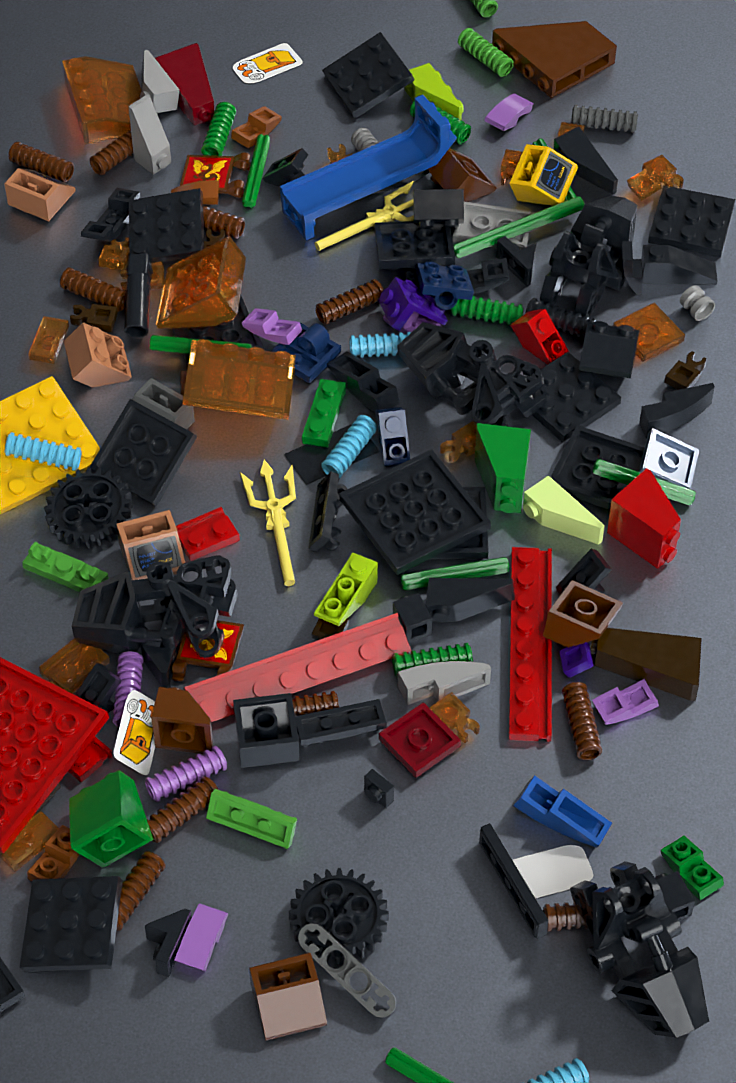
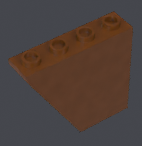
M587 21L496 28L493 30L492 36L493 46L511 58L514 62L513 66L551 98L615 64L617 45Z

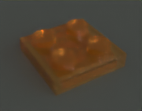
M655 302L613 322V326L629 325L636 330H640L636 355L642 362L684 342L685 334Z

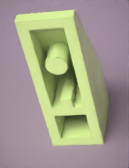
M545 477L524 492V512L528 517L534 518L540 525L595 544L602 542L605 525L551 477Z

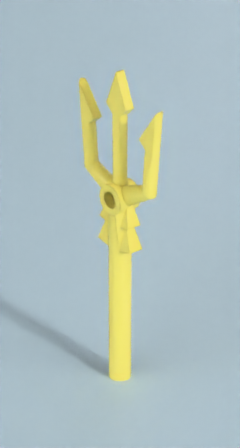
M414 181L384 197L383 209H376V212L366 213V219L316 241V249L321 251L372 226L375 228V223L392 222L394 220L400 222L414 221V215L406 217L398 213L413 206V199L397 207L391 203V200L403 193L408 194Z
M264 459L260 475L265 478L269 497L268 501L255 500L251 489L253 481L241 472L239 473L249 505L267 510L266 520L268 522L266 528L267 530L274 531L285 586H292L295 584V578L284 528L289 527V521L286 519V512L282 508L296 499L293 465H291L284 476V481L288 482L289 495L277 499L275 498L271 479L274 472Z

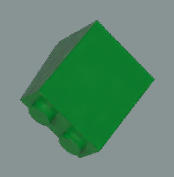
M477 423L475 464L493 509L506 513H521L528 467L531 429Z
M120 770L106 775L101 781L90 787L83 788L78 794L69 798L71 848L100 867L104 868L153 840L135 782Z

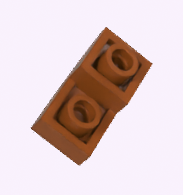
M62 825L45 843V852L27 871L28 880L65 878L80 855L71 848L70 828Z

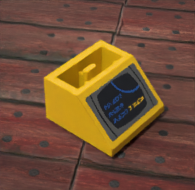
M526 144L509 184L517 201L554 206L564 202L578 166L550 147Z

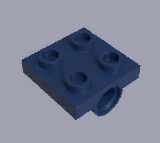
M434 262L417 263L415 273L421 292L425 295H433L435 303L440 309L449 310L453 308L458 299L472 300L474 290L467 269L459 265H450L448 267L440 266ZM443 292H450L446 296H440Z
M300 323L302 328L300 334L290 345L279 343L269 352V360L310 384L327 367V363L341 353V345L330 340L328 331L321 324L314 323L307 327Z

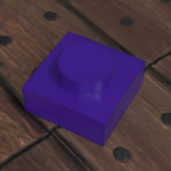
M587 642L560 650L563 673L569 678L594 666L590 645Z

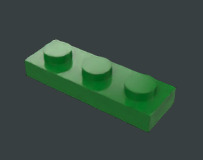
M320 379L302 434V444L328 448L346 392L345 382Z

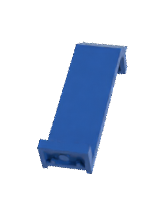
M424 95L416 97L415 120L412 126L405 132L280 186L283 213L306 241L315 237L314 226L316 225V218L437 165L457 139L450 130L451 127L448 119L442 116L437 111L435 104L429 102Z

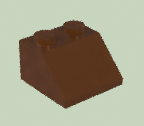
M451 148L448 149L437 165L427 169L432 175L430 177L431 180L443 189H464V202L473 201L497 189L472 158Z
M572 580L549 610L543 637L568 648L599 639L621 609L623 602Z
M159 687L151 716L155 747L203 754L205 750L212 751L211 719L188 691L176 687Z

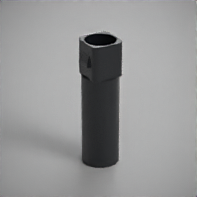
M147 253L130 254L126 267L127 289L124 333L134 338L147 336L149 331L153 269L152 260Z

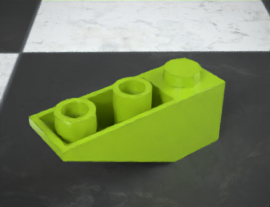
M430 63L409 69L415 80L405 86L404 90L413 102L416 97L424 95L436 107L462 120V113L464 112L462 102L456 99L450 86L444 83L440 73L435 71Z
M353 552L315 610L314 616L340 626L365 603L377 584L378 562Z

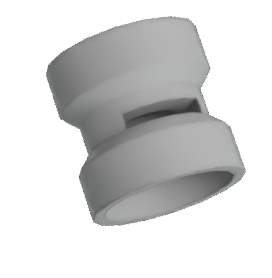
M694 285L682 294L680 304L685 309L691 310L690 314L695 320L701 321L713 312L715 302L710 297H705L704 291L698 285Z

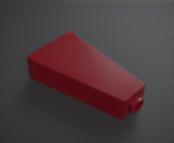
M194 43L155 57L180 90L178 105L193 126L212 120L215 111L214 99L199 45Z

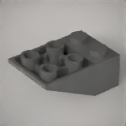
M152 378L132 398L135 402L185 429H188L195 422L193 401Z

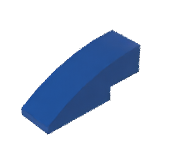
M535 775L525 785L513 805L546 827L596 848L600 845L612 825V822L565 789L558 792Z

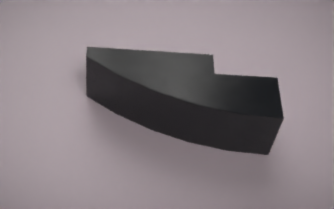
M346 351L327 363L333 375L340 382L346 383V389L374 413L375 410L394 408L400 404L396 386L380 378L379 370Z
M709 383L663 393L662 402L642 406L639 424L645 438L647 439L648 432L652 428L662 433H667L683 426L700 415L712 404L714 384Z

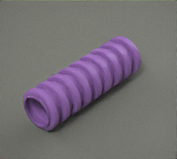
M127 651L118 656L117 677L122 681L115 690L113 724L117 727H120L128 695L133 690L141 693L142 664L144 660L142 655L137 652Z
M213 746L211 748L212 751L205 750L203 755L198 753L195 755V759L190 757L186 763L183 761L179 762L178 767L173 765L169 771L164 769L162 774H154L152 779L147 777L145 785L152 800L159 802L160 797L167 798L169 793L176 794L177 789L184 790L186 785L191 787L194 781L201 782L200 779L204 776L210 778L211 773L216 775L220 769L225 771L227 769V762L220 748Z

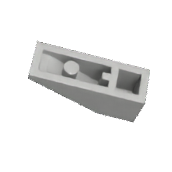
M145 50L142 62L140 99L145 95L150 96L156 113L177 110L180 90L149 50Z
M145 95L128 106L134 160L154 175L171 163L170 145L150 96Z

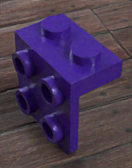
M395 277L388 288L382 291L378 300L391 327L399 331L414 311L442 325H445L448 321L444 314L445 310L440 309L436 305L433 295L422 294L421 290L412 281L407 279L403 281Z

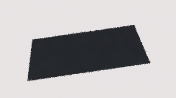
M352 424L333 432L328 448L306 444L284 454L306 485L327 476L321 464L326 460V457L336 444L339 443ZM371 439L356 456L352 464L380 452Z

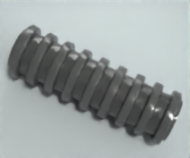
M574 105L571 124L572 126L579 124V127L587 125V128L594 126L595 129L601 127L604 130L605 127L609 128V130L616 128V131L624 129V132L631 130V133H634L637 127L638 114L637 111L630 113L627 110L624 113L622 110L615 112V109L607 111V108L600 110V107L593 109V107L589 106L588 109L585 106L579 108L578 105Z

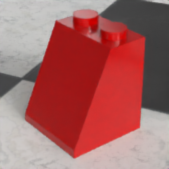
M648 468L611 500L607 533L658 569L665 562H671L677 554L676 545L681 534L679 532L681 519Z

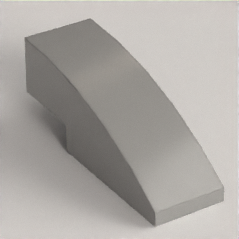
M465 661L437 662L415 666L398 672V689L407 705L433 695L438 704L489 685L491 667L485 663Z

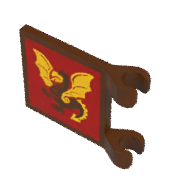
M244 152L236 156L219 157L187 155L180 186L192 182L219 180V193L242 198L245 190L243 189L244 181L234 180L230 182L233 167L243 171L250 169V154Z
M217 620V627L224 631L225 637L218 653L206 658L200 657L196 653L184 632L177 658L172 666L173 680L184 681L187 664L219 669L217 676L232 671L244 631V624ZM205 639L200 642L199 648L204 651L210 650L214 647L215 642L211 639Z

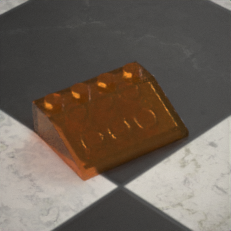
M87 56L63 60L65 84L84 143L90 144L115 139L131 129L128 106L138 101L141 93V87L133 65Z
M230 236L167 268L156 321L158 329L217 326L223 322H230L237 316L246 257Z
M204 339L192 340L182 405L288 420L296 355H291L285 351H264L259 347L243 348L232 343L223 345Z

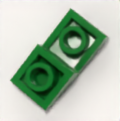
M685 835L661 849V855L674 872L678 871L687 888L699 900L724 886L723 877L704 861L703 851Z

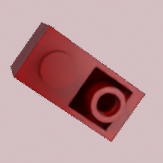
M546 309L529 311L511 324L522 347L547 365L569 352Z

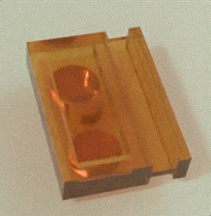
M74 638L39 666V671L52 684L70 693H74L80 688L96 663L106 666L110 663V659L101 649L78 643Z

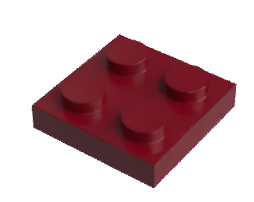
M424 702L379 732V740L415 778L461 746V739Z

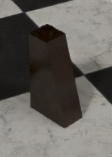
M606 628L599 639L591 641L590 650L591 654L595 655L596 667L637 682L645 679L648 686L690 701H696L699 688L702 638Z

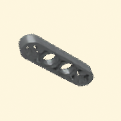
M312 923L305 925L300 930L298 940L301 947L307 953H311L312 958L371 1014L383 1018L394 1012L397 1002L393 993L322 926ZM308 930L311 932L318 930L320 932L318 939L324 945L327 944L328 939L333 943V945L324 950L321 958L316 954L321 950L316 944L312 943L309 946L306 944L308 940L306 932ZM334 950L342 952L345 958L343 966L338 969L331 968L327 962V956ZM355 972H362L367 976L368 983L363 990L357 991L350 985V978ZM374 983L379 987L374 991L379 997H384L385 995L389 997L387 1004L390 1008L387 1011L384 1009L377 1011L374 1008L377 1003L371 996L368 997L367 1002L362 998L363 995L371 990Z

